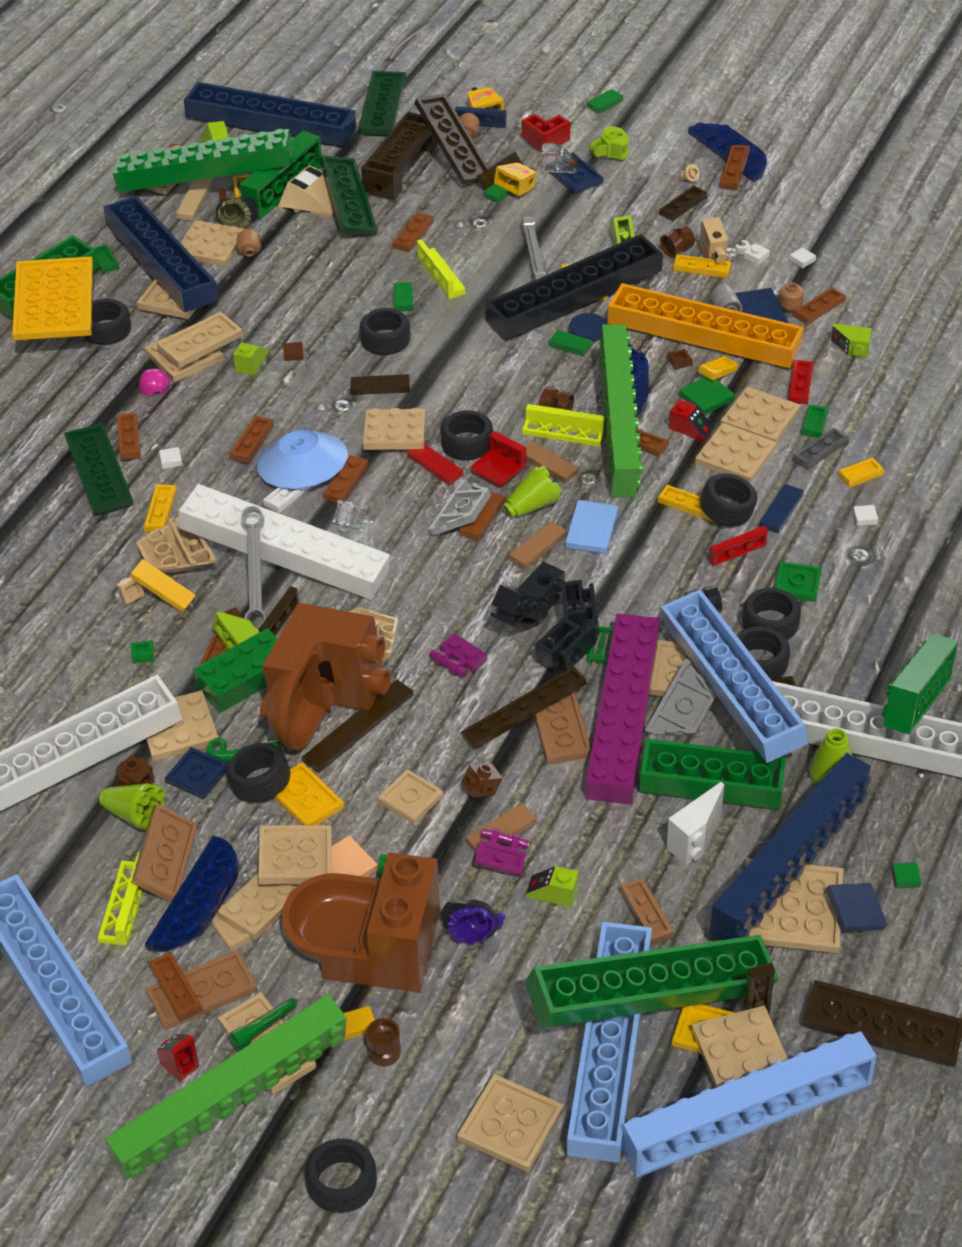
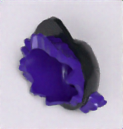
M476 899L467 902L452 900L447 902L442 910L443 925L447 928V931L452 932L454 941L457 943L466 942L468 945H473L477 941L484 942L486 938L494 935L497 930L502 928L506 916L503 913L496 914L488 903Z

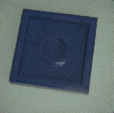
M190 747L166 775L165 782L204 800L226 774L228 763Z
M871 883L829 885L826 888L842 932L884 930L888 924Z

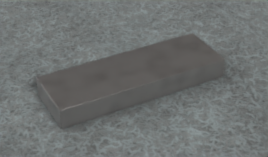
M832 428L793 454L792 461L808 470L847 444L849 437L836 428Z

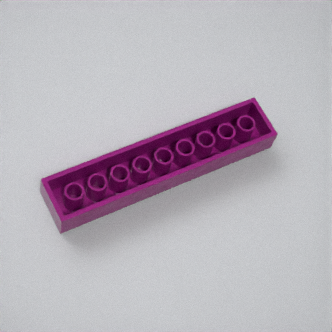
M616 613L586 779L587 800L629 805L633 803L652 674L659 640L660 618Z

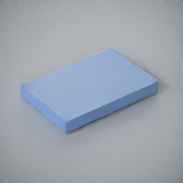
M578 500L565 542V548L607 554L619 506Z

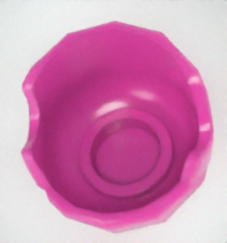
M160 369L145 370L140 377L139 390L142 394L152 397L155 392L163 394L169 388L170 379Z

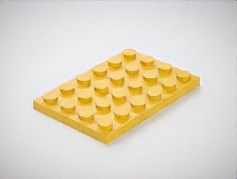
M92 257L17 261L13 340L92 335Z

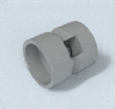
M727 285L720 286L711 294V301L714 306L742 312L743 307L732 287Z

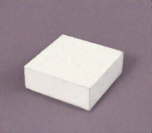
M802 247L790 254L789 260L804 268L816 261V255Z
M179 447L159 450L162 469L182 466Z
M874 505L853 506V514L857 526L878 525V516Z

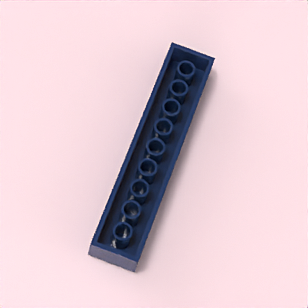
M197 82L184 98L185 115L187 118L208 122L224 121L226 126L252 129L259 132L289 129L291 137H296L302 131H306L319 136L321 143L333 144L335 146L344 147L356 129L355 110L203 82Z
M137 196L103 206L106 225L184 312L192 311L195 308L218 301L217 284L213 277Z
M846 753L712 905L710 936L718 941L748 937L750 930L760 925L766 911H772L779 896H784L788 892L791 882L801 877L806 864L813 863L820 848L824 849L828 845L832 834H837L840 831L843 821L853 816L859 803L863 804L868 796L866 790L871 781L869 776L871 766L849 753Z

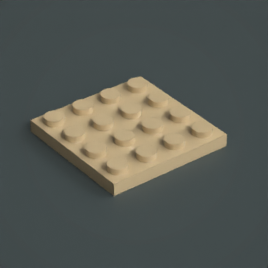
M746 858L745 868L753 859ZM806 864L801 877L791 882L788 892L784 896H779L772 911H766L760 925L753 927L750 930L749 936L761 935L766 946L839 953L840 926L826 888L829 885L843 884L844 868Z

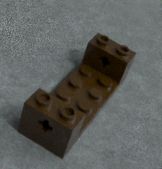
M407 111L361 167L362 183L365 192L395 199L402 191L401 172L419 149L433 152L438 146L436 139L421 114Z

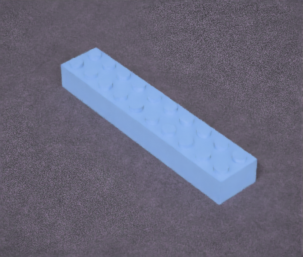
M701 589L661 606L664 624L766 763L808 744L805 723Z
M18 874L0 882V950L84 1086L87 1088L131 1064L128 1045Z
M602 922L597 958L651 950L652 928ZM641 1013L586 1022L567 1137V1156L620 1163L623 1124L626 1123Z
M861 1031L855 1034H846L832 1043H823L809 1052H800L786 1061H777L763 1070H754L740 1079L729 1080L717 1088L703 1090L699 1095L689 1099H680L671 1106L657 1108L648 1115L630 1119L627 1123L623 1124L622 1153L635 1178L641 1177L871 1085L877 1056Z

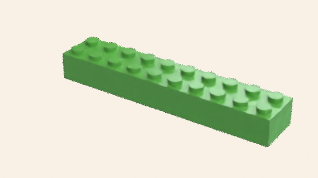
M602 324L599 360L604 416H606L605 431L611 497H636L637 489L641 487V477L639 475L643 474V463L639 462L641 460V447L637 446L640 444V433H636L639 422L638 418H635V415H637V403H633L636 398V390L632 389L634 387V375H631L633 372V361H629L632 354L631 347H628L630 345V333L626 332V325Z
M327 994L106 1137L105 1141L109 1158L125 1181L130 1178H138L146 1171L145 1168L152 1163L158 1164L168 1157L169 1152L175 1148L181 1149L189 1144L193 1136L198 1133L204 1134L213 1127V1123L221 1118L223 1120L229 1118L235 1113L236 1108L242 1104L248 1105L258 1097L257 1094L265 1089L269 1091L279 1084V1079L285 1075L291 1076L299 1071L301 1065L306 1063L307 1059L313 1062L330 1046L335 1048L341 1044L345 1037L347 1017L330 994Z

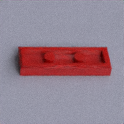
M794 360L788 401L808 405L813 361Z
M425 443L424 449H410L407 451L409 458L447 485L464 476L461 468Z
M762 526L711 546L709 548L710 565L712 567L766 546L767 528Z

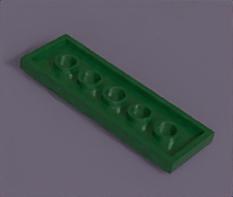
M372 71L358 126V134L388 136L393 130L405 85L406 72Z
M321 155L320 164L341 232L376 236L378 229L355 159Z
M100 423L65 432V440L93 515L134 505L104 424Z

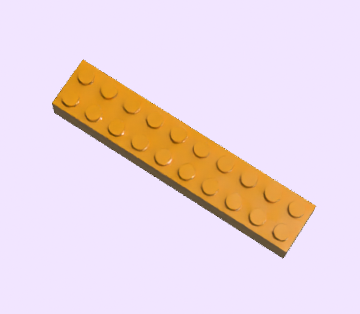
M623 283L608 305V324L626 325V328L780 367L791 368L802 347L804 327Z

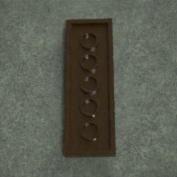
M446 94L416 98L415 106L462 185L479 182L476 176L489 167Z
M818 980L814 981L802 1024L804 1027L841 1037L861 1031L867 1042L871 1045L952 1067L956 1065L962 1039V1018Z

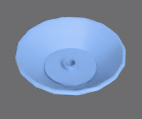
M308 430L293 431L273 442L262 452L257 461L258 474L266 483L278 488L302 489L313 487L330 480L343 469L348 459L347 447L338 437L327 433Z

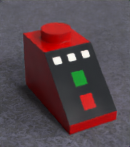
M679 399L670 410L669 429L702 442H705L714 431L712 424L696 405Z
M176 1034L171 1039L164 1041L157 1049L160 1064L179 1082L200 1067L194 1038L191 1035Z

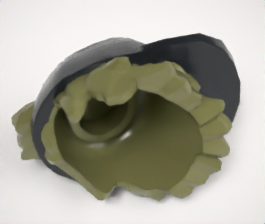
M232 197L224 199L213 210V219L226 226L245 228L258 218L257 204L251 198Z

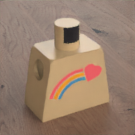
M720 217L702 219L699 247L706 258L715 259L718 263H722L727 259L728 238Z

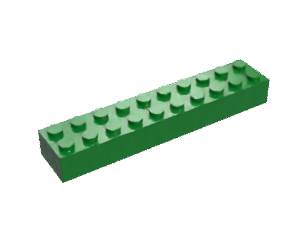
M277 129L267 133L259 132L254 135L244 134L240 137H226L217 141L208 140L198 144L194 142L185 146L175 145L171 148H157L154 151H139L135 154L125 153L118 156L112 174L118 192L285 167L291 166L294 145L289 129Z
M761 935L536 966L526 979L525 985L540 1028L542 1029L745 997L747 969L772 963V960ZM775 970V976H774V984H773V986H774L775 983L779 980V977H778V975H777L776 970Z

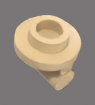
M695 164L687 165L684 172L679 174V179L681 181L686 179L689 182L697 181L700 176L699 168Z

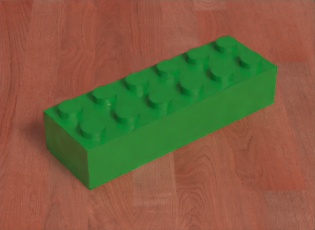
M302 131L292 139L294 152L291 166L254 171L240 183L241 198H251L257 204L258 220L264 218L279 205L287 183L309 165L317 169L321 168L320 158L322 151L319 136Z
M73 235L31 259L92 257L93 272L100 268L97 250ZM16 269L0 278V311L11 319L14 316Z
M933 633L928 640L923 641L921 649L918 648L916 650L915 656L910 657L908 665L903 666L901 674H897L893 684L890 683L887 687L886 697H889L888 704H885L882 711V717L885 718L883 727L909 735L912 733L951 681L958 640Z
M647 739L640 773V792L697 799L722 782L724 784L723 803L780 810L786 756H781L766 763L759 752Z

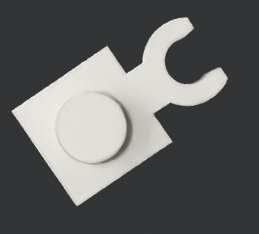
M746 240L741 241V246H735L736 253L744 254L745 259L757 265L770 255V250L756 243L751 246Z

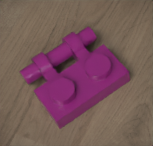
M455 633L440 644V652L433 649L429 654L435 663L440 666L444 665L449 669L450 673L455 676L459 675L462 678L466 677L468 673L465 668L474 672L487 661V654Z
M483 828L481 837L490 839V841L480 840L474 865L520 877L527 852L517 849L518 847L527 849L529 840L520 838L521 835L515 833L513 835L502 833L500 829L493 828L491 830ZM497 841L509 844L510 847L499 845Z

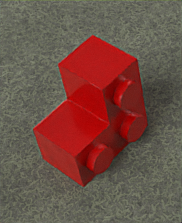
M533 114L521 120L522 138L542 152H546L570 140L571 122L561 115L545 121L538 115Z

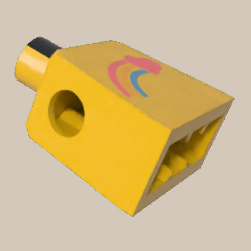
M474 87L467 93L468 107L504 110L503 98L490 87L482 89Z
M520 163L497 166L494 184L521 196L534 188L537 171Z

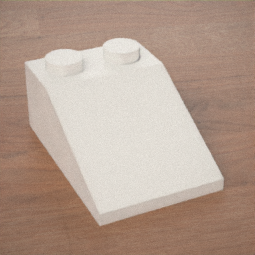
M722 782L668 818L667 849L685 865L702 857L722 815L724 784Z

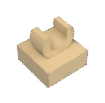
M131 577L124 578L116 584L121 599L126 605L145 595L141 584Z

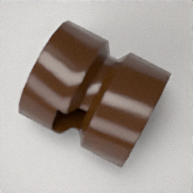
M681 225L660 238L661 248L669 257H673L695 244L694 234L686 225Z
M546 386L541 394L539 406L572 411L575 396L573 393L563 390L559 393L558 389Z
M386 1018L371 1022L366 1030L370 1060L374 1064L383 1067L396 1063L401 1055L398 1025L391 1019Z

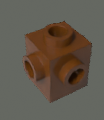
M133 755L122 761L116 768L117 781L120 786L153 784L155 782L152 766L145 760L138 759Z
M492 763L469 765L461 783L472 798L495 796L503 777Z

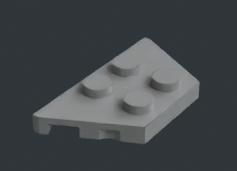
M462 479L430 526L429 531L431 535H437L474 522L491 497L489 489L479 487L475 483L470 485L466 479Z
M685 658L647 725L645 734L695 736L716 700V694L706 685L705 680L700 673L696 672L689 659Z

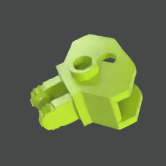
M608 126L604 128L600 139L590 142L588 147L596 157L606 156L607 158L623 160L629 154L627 146L630 137L622 128Z

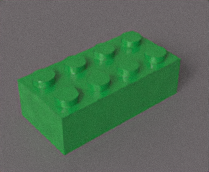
M267 628L193 668L195 686L199 691H203L204 696L219 713L267 687L262 665L277 641L276 636Z

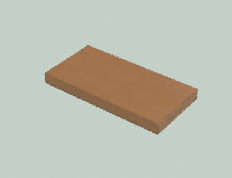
M575 691L534 715L547 765L591 757L592 750Z
M157 803L151 812L131 883L174 903L178 898L197 823Z
M238 950L183 972L203 1009L202 1012L187 1019L178 1020L159 983L145 988L164 1031L258 992L257 985Z

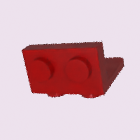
M494 431L490 434V450L471 466V471L497 486H503L527 466L526 447Z

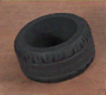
M105 298L92 301V335L84 336L85 339L99 345L114 344L124 339L131 329V320L127 306L115 299ZM105 320H113L107 323H98Z
M379 308L367 313L360 322V338L362 345L368 351L379 355H390L401 351L409 344L411 337L410 322L404 313L392 308ZM380 330H393L392 332H389V333H378V332H377V331H380Z
M472 410L458 411L449 415L443 421L440 430L441 445L449 456L459 460H474L482 457L490 450V434L493 432V425L491 420L484 414ZM467 432L478 434V436L471 438H461L456 435Z
M728 473L710 477L705 483L700 497V505L703 512L714 522L725 526H739L746 523L751 518L757 504V493L754 487L744 478ZM719 496L730 497L737 501L739 504L729 503L721 499Z
M779 588L756 590L744 602L743 627L744 629L757 626L768 627L780 632L788 640L799 629L801 617L800 603L795 596ZM771 610L780 612L786 617L780 620H767L757 615V613Z
M757 626L744 629L736 635L748 651L756 649L765 650L776 656L769 660H756L770 679L780 678L784 675L789 665L790 646L787 639L780 632L768 627Z
M255 743L242 748L230 759L226 770L233 792L241 800L247 802H262L275 797L285 788L291 774L283 751L278 746L270 743ZM270 767V769L259 776L246 778L250 773L259 768Z
M348 1138L329 1140L314 1149V1152L311 1153L307 1160L305 1168L306 1185L311 1199L325 1211L338 1212V1214L349 1213L365 1205L372 1197L377 1183L376 1165L371 1152L360 1142L353 1141V1139L349 1140ZM336 1163H351L363 1171V1175L358 1182L344 1189L327 1187L319 1180L322 1172Z

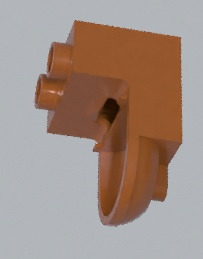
M305 603L297 604L262 665L268 693L261 704L260 716L268 719L273 735L287 748L295 750L305 748L312 740L327 710L331 711V705L336 704L370 710L378 694L385 695L388 692L391 683V671L383 667L382 658L385 652V639L377 636L374 616Z
M388 852L381 879L329 873L318 875L302 882L289 894L283 906L282 924L287 939L304 955L321 961L323 979L421 993L440 917L437 859Z

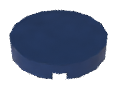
M583 313L571 319L569 332L570 334L595 342L601 339L602 324L607 325V322L597 314Z

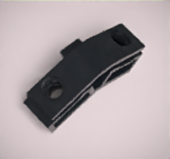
M543 561L518 588L499 585L491 604L498 609L497 612L491 611L490 616L516 627L531 628L537 625L539 621L548 616V611L561 598V594H559L561 593L560 582H566L565 571Z
M582 580L560 582L564 617L535 644L537 662L552 671H555L561 664L563 665V671L574 666L598 640L600 632L593 583L589 584V588L583 589ZM592 619L588 627L587 620Z

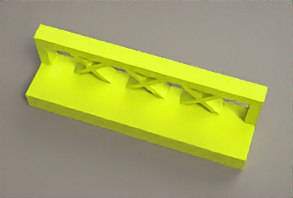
M422 239L418 240L417 258L446 297L451 299L466 294L463 284L435 248L429 249Z
M527 404L526 421L522 428V434L600 447L605 434L606 416ZM529 425L539 426V428L531 429ZM554 428L558 429L559 431L550 432L549 429ZM573 431L577 432L578 434L569 435L568 433ZM591 434L598 435V438L593 439L589 438L588 436Z
M140 852L137 853L135 862L121 861L98 935L99 943L128 945L144 891L143 888L131 883ZM126 869L132 870L129 879L124 875ZM127 887L124 898H121L119 891ZM121 907L119 916L115 918L112 914L113 911ZM115 926V936L106 935L107 931Z

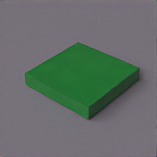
M706 376L679 389V395L688 403L698 406L704 415L735 400V394L717 379L711 380Z
M779 561L774 588L789 592L797 600L816 602L822 567Z

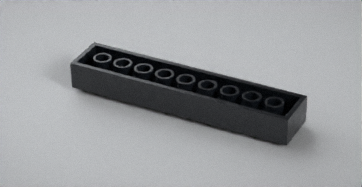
M639 234L486 301L485 320L505 340L511 339L616 292L622 283L632 285L661 272L663 253L642 234Z

